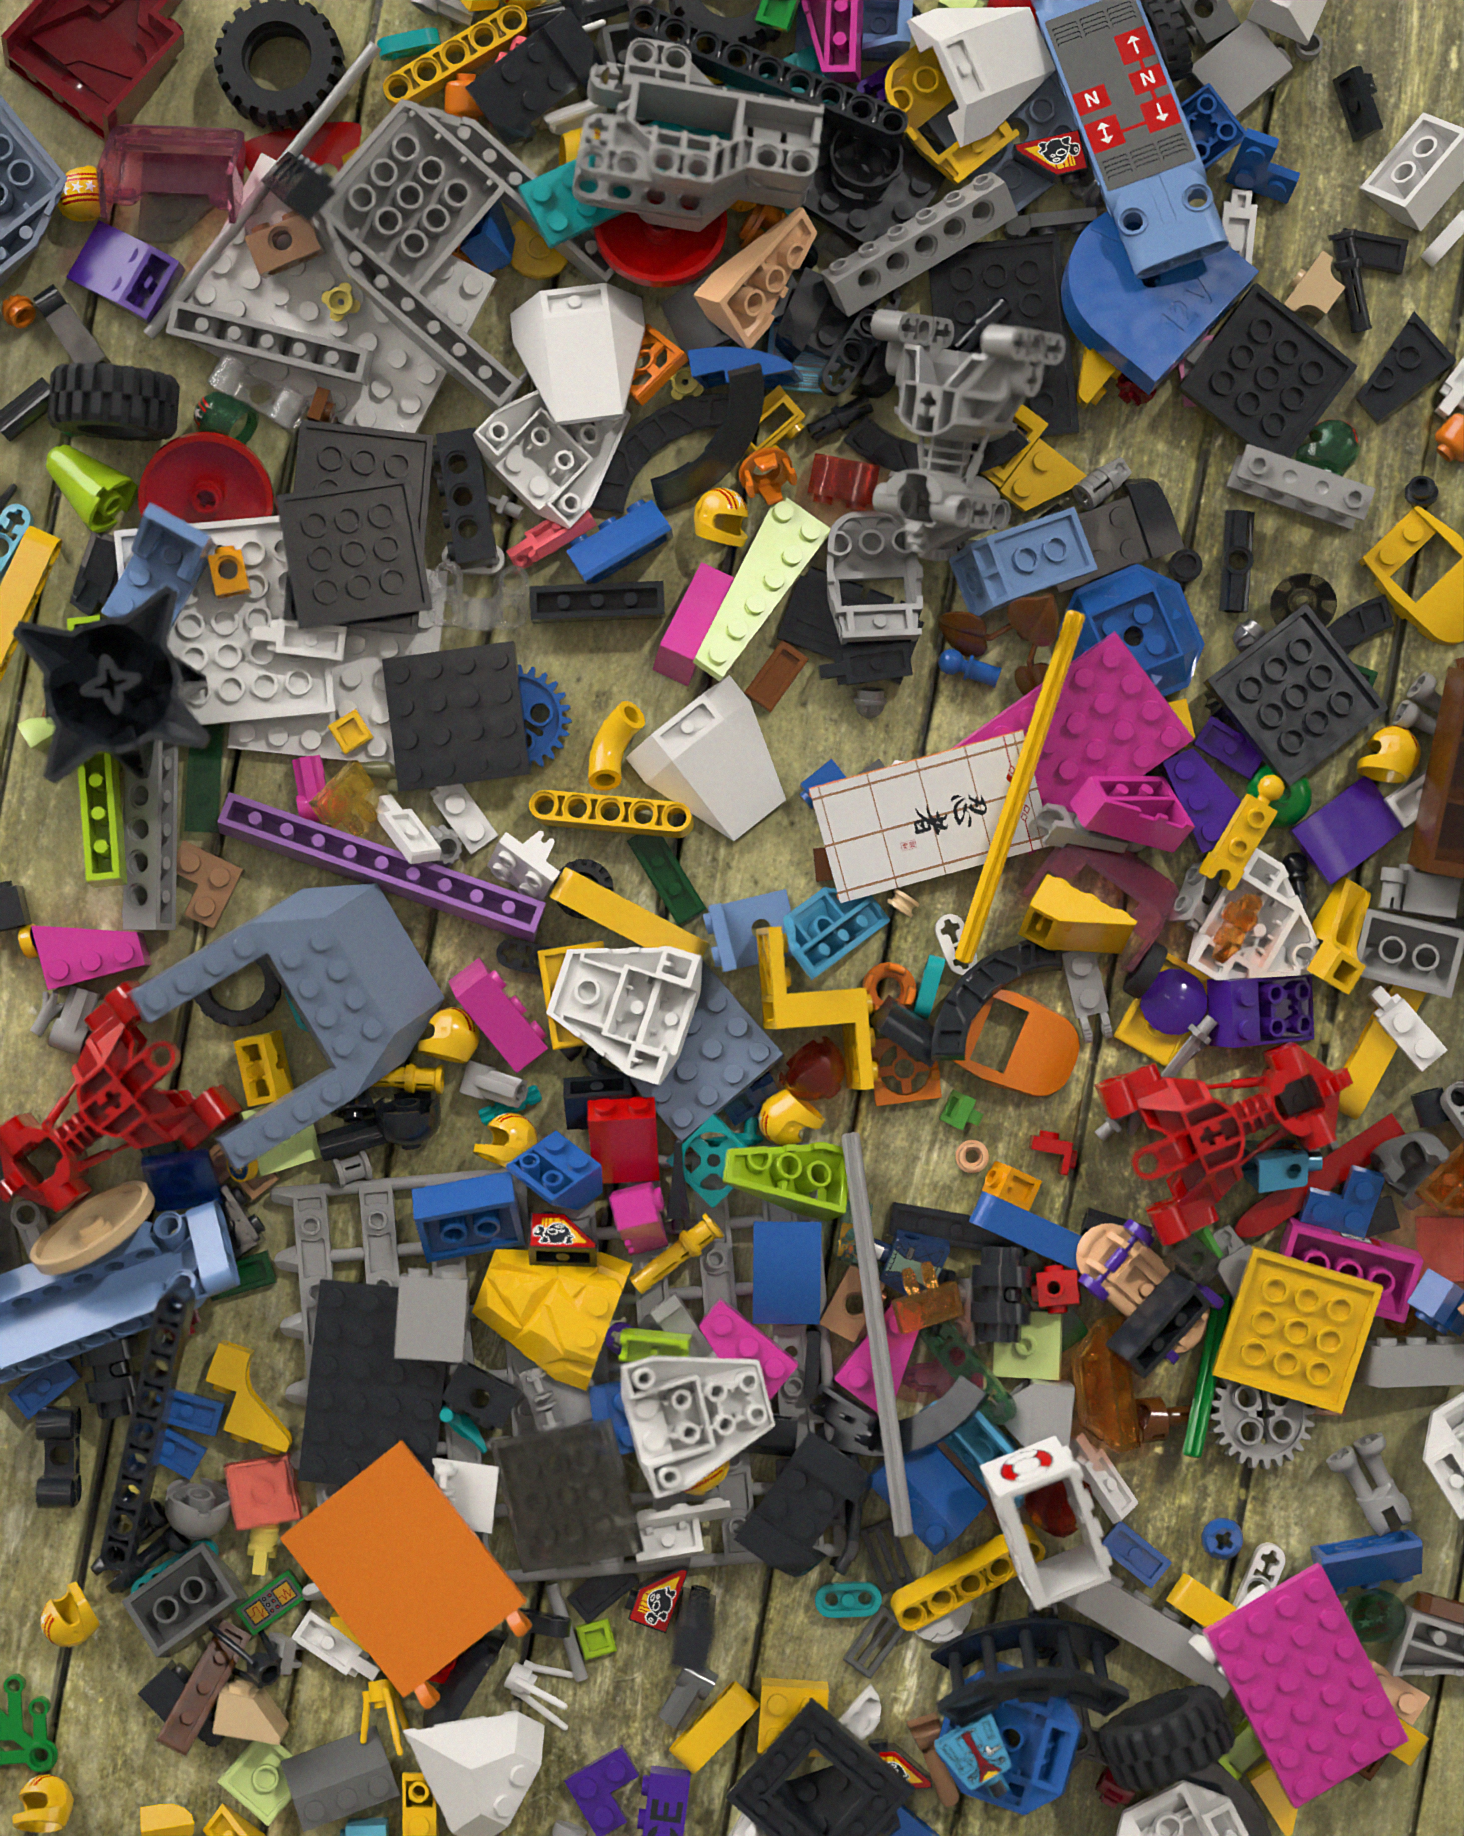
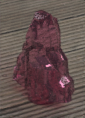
M955 1344L951 1351L938 1353L932 1362L917 1363L906 1369L902 1378V1384L918 1392H933L938 1399L942 1398L949 1391L960 1375L968 1378L983 1389L982 1362H974L972 1346Z

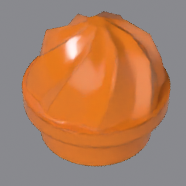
M20 294L15 296L9 295V298L3 301L1 312L7 324L16 328H25L33 322L36 310L33 302L27 296H21Z

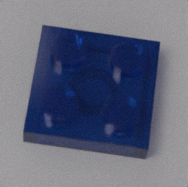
M209 1149L142 1157L141 1169L147 1186L155 1197L154 1206L157 1212L193 1208L213 1200L223 1204V1192L220 1189L221 1185Z

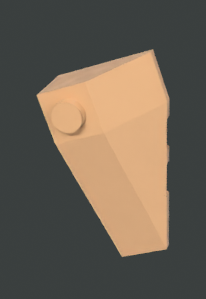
M798 207L716 269L693 294L707 318L743 348L751 349L770 327L775 317L771 314L779 298H785L789 290L786 284L793 270L800 268L817 235V231L805 210Z

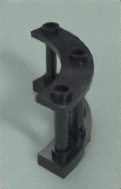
M1019 1618L973 1629L946 1642L931 1653V1659L950 1670L952 1692L937 1702V1711L963 1728L980 1716L999 1709V1703L1018 1699L1019 1703L1049 1701L1050 1697L1067 1698L1069 1704L1090 1709L1107 1717L1130 1699L1128 1688L1110 1680L1107 1671L1105 1656L1120 1645L1119 1640L1106 1632L1088 1625L1050 1618ZM1034 1647L1059 1649L1061 1667H1037ZM1020 1648L1023 1668L999 1672L996 1653ZM1073 1653L1091 1660L1094 1673L1075 1668ZM983 1658L985 1676L965 1685L963 1668Z

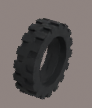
M1140 0L1171 82L1190 77L1193 73L1192 51L1188 45V42H1190L1188 33L1185 32V23L1179 15L1180 10L1177 3L1174 4V0Z
M263 955L254 961L261 967L265 977L264 990L260 999L252 1007L244 1010H230L221 1006L214 998L209 987L194 996L196 1004H199L201 1011L213 1019L214 1022L230 1027L248 1026L260 1022L274 1010L277 1001L280 1000L282 986Z

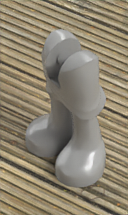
M1424 672L1412 684L1406 695L1413 701L1439 713L1442 696L1435 691L1436 678L1430 673ZM1410 700L1401 702L1392 721L1393 726L1405 729L1414 727L1433 737L1437 720L1421 711Z
M1382 1432L1363 1436L1353 1442L1357 1453L1364 1461L1376 1483L1373 1490L1368 1484L1351 1446H1344L1338 1449L1326 1459V1463L1332 1472H1342L1348 1479L1358 1496L1355 1498L1358 1505L1362 1508L1368 1522L1380 1537L1391 1532L1385 1516L1381 1513L1390 1507L1401 1525L1411 1522L1412 1509L1409 1502L1399 1492L1381 1457V1452L1387 1445Z

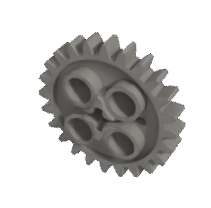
M1221 1377L1218 1378L1223 1388H1215L1214 1395L1218 1398L1217 1401H1212V1408H1215V1413L1210 1414L1209 1420L1216 1421V1425L1209 1432L1220 1434V1437L1215 1442L1216 1445H1228L1224 1452L1225 1456L1237 1453L1235 1463L1242 1464L1247 1459L1248 1468H1256L1259 1462L1261 1469H1269L1270 1462L1275 1467L1282 1466V1457L1287 1461H1293L1294 1456L1291 1450L1303 1452L1304 1448L1299 1441L1311 1439L1304 1430L1308 1427H1315L1313 1422L1307 1420V1415L1315 1413V1409L1306 1408L1304 1402L1281 1396V1401L1278 1405H1275L1271 1401L1270 1392L1260 1390L1259 1392L1254 1387ZM1242 1389L1249 1396V1402L1246 1407L1241 1406L1238 1401V1394ZM1256 1411H1265V1417L1257 1418ZM1277 1421L1282 1424L1284 1429L1283 1436L1280 1439L1276 1438L1273 1433V1426ZM1244 1423L1248 1424L1252 1431L1248 1441L1244 1440L1241 1436V1427ZM1262 1436L1265 1439V1444L1261 1443Z

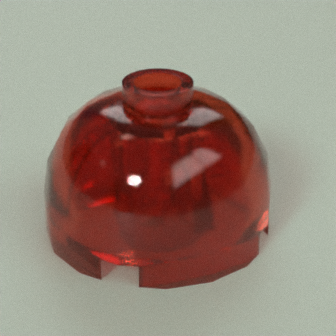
M821 1036L823 1042L819 1044L813 1039L801 1047L787 1061L786 1065L790 1069L786 1075L782 1072L779 1074V1082L783 1087L800 1100L812 1102L823 1098L831 1099L842 1087L840 1083L844 1078L846 1069L844 1057L839 1048L827 1036Z
M1062 1478L1030 1490L1026 1496V1510L1033 1524L1055 1538H1065L1079 1529L1075 1527L1077 1521L1068 1503L1067 1498L1069 1497ZM1084 1480L1081 1481L1083 1489H1087L1092 1499V1488L1090 1484L1085 1482Z

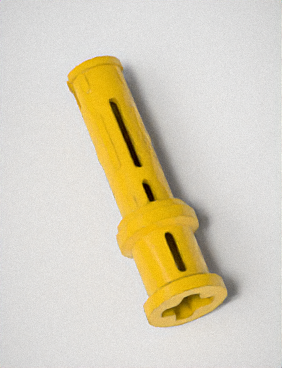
M410 1063L406 1065V1068H395L371 1085V1087L405 1088V1091H408V1093H415L416 1090L436 1091V1094H443L445 1067L444 1065H438L437 1068L417 1067L416 1063Z
M707 1212L702 1215L703 1220L690 1230L680 1232L679 1240L671 1247L663 1251L640 1271L629 1277L642 1295L691 1256H700L702 1249L716 1238L722 1239L724 1237L719 1226Z

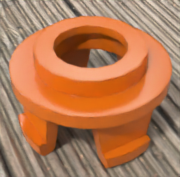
M756 203V206L751 209L737 236L742 238L739 247L744 249L765 233L759 226L769 230L788 216V214L784 211H779L774 206Z
M767 447L753 452L743 461L739 469L740 482L746 489L749 498H754L755 494H760L767 505L783 501L780 487L787 480L791 485L797 484V474L793 468L792 461L789 455L779 448ZM757 466L762 473L766 471L769 472L766 474L758 475L753 473V470Z
M885 962L874 966L867 972L861 988H866L867 994H870L872 997V1012L876 1013L884 1002L878 997L876 988L879 981L887 977L894 978L900 984L901 991L896 1000L907 1008L911 1007L916 996V983L908 969L897 963Z

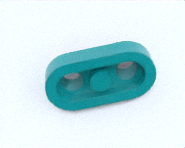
M869 1581L827 1582L822 1584L815 1593V1606L818 1612L828 1618L868 1617L875 1614L882 1603L879 1588ZM862 1592H867L871 1595V1599L867 1603H862L858 1600V1596ZM827 1594H835L838 1597L837 1601L834 1604H828L825 1601Z

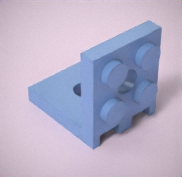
M786 889L725 904L718 903L708 906L709 913L703 914L707 934L714 933L717 946L711 947L715 967L722 966L723 971L727 972L758 964L757 939L752 934V924L756 920L763 919L769 922L771 927L782 926V933H786L783 917L791 912ZM789 942L788 953H784V958L793 956L790 950Z

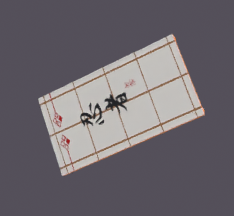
M1023 730L809 788V796L812 798L838 893L837 898L840 903L984 864L1025 741L1026 734ZM1035 775L1033 776L1007 857L1051 846L1042 842V839L1048 835L1049 831L1038 828L1034 824L1038 813L1043 808Z

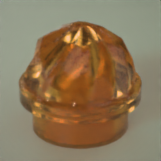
M1411 1306L1409 1307L1405 1323L1384 1318L1386 1329L1395 1334V1336H1408L1418 1325V1317L1415 1316V1310Z

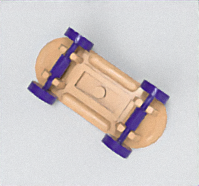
M1130 1218L1123 1226L1107 1223L1092 1227L1082 1236L1077 1246L1076 1262L1081 1277L1077 1280L1079 1284L1101 1302L1107 1299L1127 1318L1131 1316L1171 1270L1175 1273L1177 1272L1149 1248L1155 1241L1153 1236ZM1198 1282L1196 1284L1198 1289L1211 1303L1210 1307L1219 1311L1225 1302L1203 1283ZM1209 1308L1163 1359L1174 1365L1180 1358L1177 1353L1186 1352L1202 1341L1206 1334L1210 1314Z

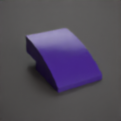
M1362 776L1312 812L1310 816L1287 831L1326 885L1333 884L1405 829L1383 800L1385 798L1369 777Z

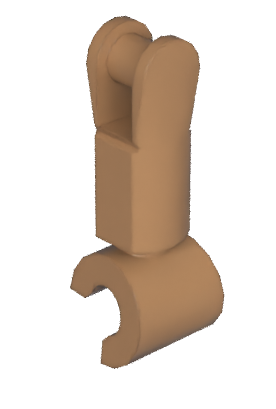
M935 1711L907 1721L908 1728L919 1750L923 1752L941 1804L947 1807L954 1806L959 1800L955 1781L945 1763L942 1762L935 1751L934 1741L939 1738L941 1732L937 1712Z

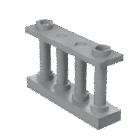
M1247 444L1243 456L1237 455L1235 457L1225 486L1227 489L1348 531L1353 529L1356 519L1365 520L1376 489Z

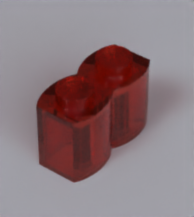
M815 453L807 495L812 496L813 502L820 505L832 506L833 501L846 503L845 509L851 511H865L866 507L873 508V494L877 487L881 466Z

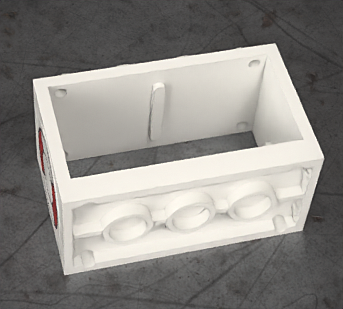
M1053 1436L980 1465L1017 1576L1036 1610L1112 1580L1108 1566L1113 1564L1106 1546H1102L1100 1538L1103 1537V1532L1097 1518L1092 1516L1091 1509H1094V1505L1087 1489H1083L1081 1481L1085 1480L1081 1467L1078 1461L1074 1462L1072 1453L1067 1445L1062 1447L1056 1436ZM1062 1478L1069 1497L1067 1500L1074 1512L1084 1544L1034 1563L1013 1497Z

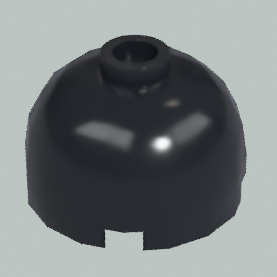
M415 1091V1093L394 1094V1100L385 1103V1097L379 1099L374 1103L375 1122L378 1131L383 1138L392 1144L401 1145L402 1149L414 1150L420 1148L422 1143L428 1141L438 1131L440 1126V1097L436 1095L435 1099H431L430 1092Z

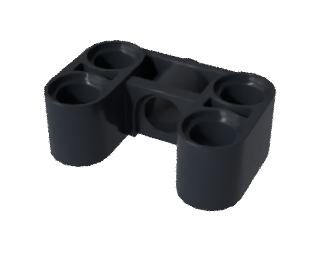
M45 1406L37 1412L36 1438L38 1441H44L45 1452L44 1475L38 1478L36 1485V1505L39 1509L74 1508L81 1500L80 1432L82 1414L80 1406ZM57 1447H64L69 1452L70 1457L67 1463L57 1460L55 1456Z

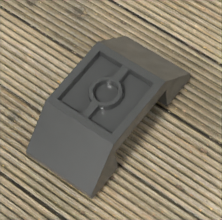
M711 274L688 284L660 304L680 349L687 356V350L718 347L733 340L707 318L693 296ZM791 274L786 284L789 290L785 298H779L771 313L775 316L773 321L781 322L797 288L793 274Z

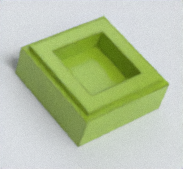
M609 1617L576 1626L585 1660L617 1651Z

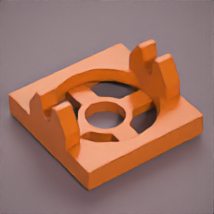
M649 323L645 325V333L638 361L644 356H651V359L645 367L635 369L633 380L638 375L647 373L652 377L645 384H631L628 398L632 399L637 406L639 404L643 406L689 360L684 351ZM664 351L667 354V362L659 368L656 366V357Z
M889 1038L875 1039V1047L871 1048L872 1061H876L878 1068V1080L874 1081L873 1089L875 1106L942 1098L938 1061H935L930 1068L922 1061L915 1062L913 1058L908 1056L906 1050ZM896 1046L897 1058L892 1062V1065L880 1067V1061L884 1053L891 1047ZM901 1059L910 1060L914 1066V1071L908 1078H900L895 1073V1065ZM930 1071L925 1084L917 1091L912 1092L911 1080L916 1076L917 1072ZM894 1076L895 1079L901 1081L902 1093L890 1090L883 1083L881 1077Z

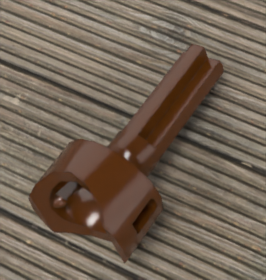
M1160 1396L1133 1399L1130 1404V1416L1135 1420L1143 1433L1141 1444L1165 1441L1169 1435V1427L1188 1425L1191 1405L1166 1408ZM1211 1407L1210 1414L1215 1413V1408Z

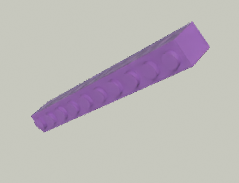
M231 792L227 796L217 821L219 832L223 835L363 884L378 883L383 891L534 943L545 913V902L431 862L410 864L404 855L397 850Z

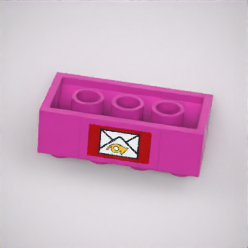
M1289 1217L1278 1253L1381 1284L1383 1291L1375 1315L1405 1323L1410 1307L1407 1301L1415 1290L1424 1261L1418 1250L1366 1236L1362 1238L1301 1222L1300 1219Z

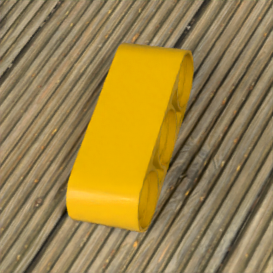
M734 1680L674 1741L669 1751L692 1774H695L754 1714L760 1703Z

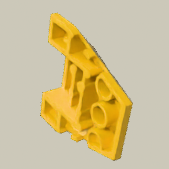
M495 1249L472 1313L521 1351L527 1358L536 1363L553 1379L586 1391L633 1264L611 1255L597 1252V1267L529 1265V1250Z

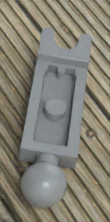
M1047 803L1038 813L1034 823L1038 828L1049 831L1048 835L1042 839V842L1046 845L1063 848L1068 843L1124 853L1125 850L1133 853L1140 852L1146 847L1143 844L1085 829L1078 820L1076 813L1068 812L1066 807L1062 805Z

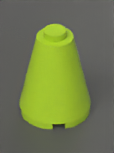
M69 445L54 447L46 457L47 471L84 525L91 531L101 533L110 529L119 522L114 517L121 510L127 513L137 497L138 486L130 476Z

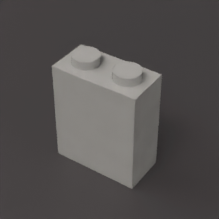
M1247 19L1193 64V73L1186 79L1196 91L1210 83L1237 119L1283 81L1293 67L1290 64L1291 59L1287 52L1281 47L1276 48L1269 40L1270 35L1267 29Z
M408 1268V1274L403 1273L400 1275L394 1358L463 1362L466 1348L470 1278L462 1277V1271L443 1270L442 1276L428 1275L429 1269Z

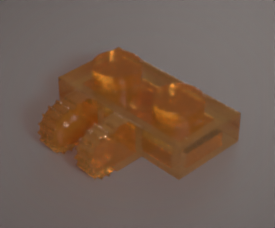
M1245 893L1236 902L1231 901L1226 905L1221 914V918L1224 919L1222 926L1213 939L1216 945L1212 958L1223 964L1242 948L1245 935L1257 924V913L1262 909L1263 905L1262 898L1256 896V894L1249 895Z
M929 1261L920 1265L923 1282L927 1287L925 1290H919L916 1275L912 1268L909 1267L901 1271L904 1288L908 1295L891 1300L898 1330L901 1334H907L964 1315L957 1282L949 1281L939 1285L933 1264Z

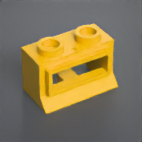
M780 385L764 398L759 424L781 405L787 409L792 417L758 447L751 442L745 452L748 456L762 448H779L777 445L786 437L791 441L805 428L802 424L806 419L805 414L790 399Z

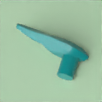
M755 1117L745 1120L744 1133H735L746 1146L757 1145L763 1141L762 1136L757 1135L758 1118ZM727 1136L708 1138L704 1141L710 1147H718Z
M442 1405L440 1419L443 1422H448L450 1427L459 1436L472 1442L484 1454L488 1449L473 1421L465 1413L464 1415L458 1414L447 1408L446 1405Z

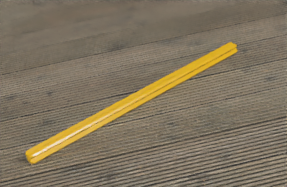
M1073 610L1066 612L955 952V958L960 962L968 964L973 962L1085 620V616L1082 613Z

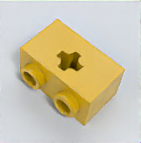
M281 1030L250 1035L233 1041L248 1107L272 1103L294 1090Z

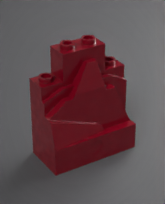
M33 0L1 35L5 67L110 146L135 119L160 87V77L172 65V61L185 48L182 27L174 19L168 18L183 0Z

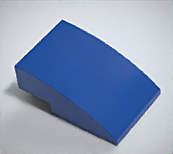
M707 347L687 350L692 377L705 389L729 385L728 370L760 363L762 367L764 390L776 388L778 385L785 386L804 382L803 375L791 362L762 351L739 347Z
M754 1221L753 1324H820L821 1222Z

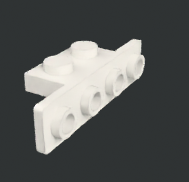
M711 1498L705 1500L703 1504L696 1506L683 1503L670 1507V1510L657 1512L655 1509L642 1510L636 1516L630 1517L610 1515L605 1517L604 1521L597 1522L596 1524L599 1536L602 1539L633 1534L636 1559L639 1566L704 1555L700 1522L732 1517L733 1514L729 1500L723 1501L721 1498Z

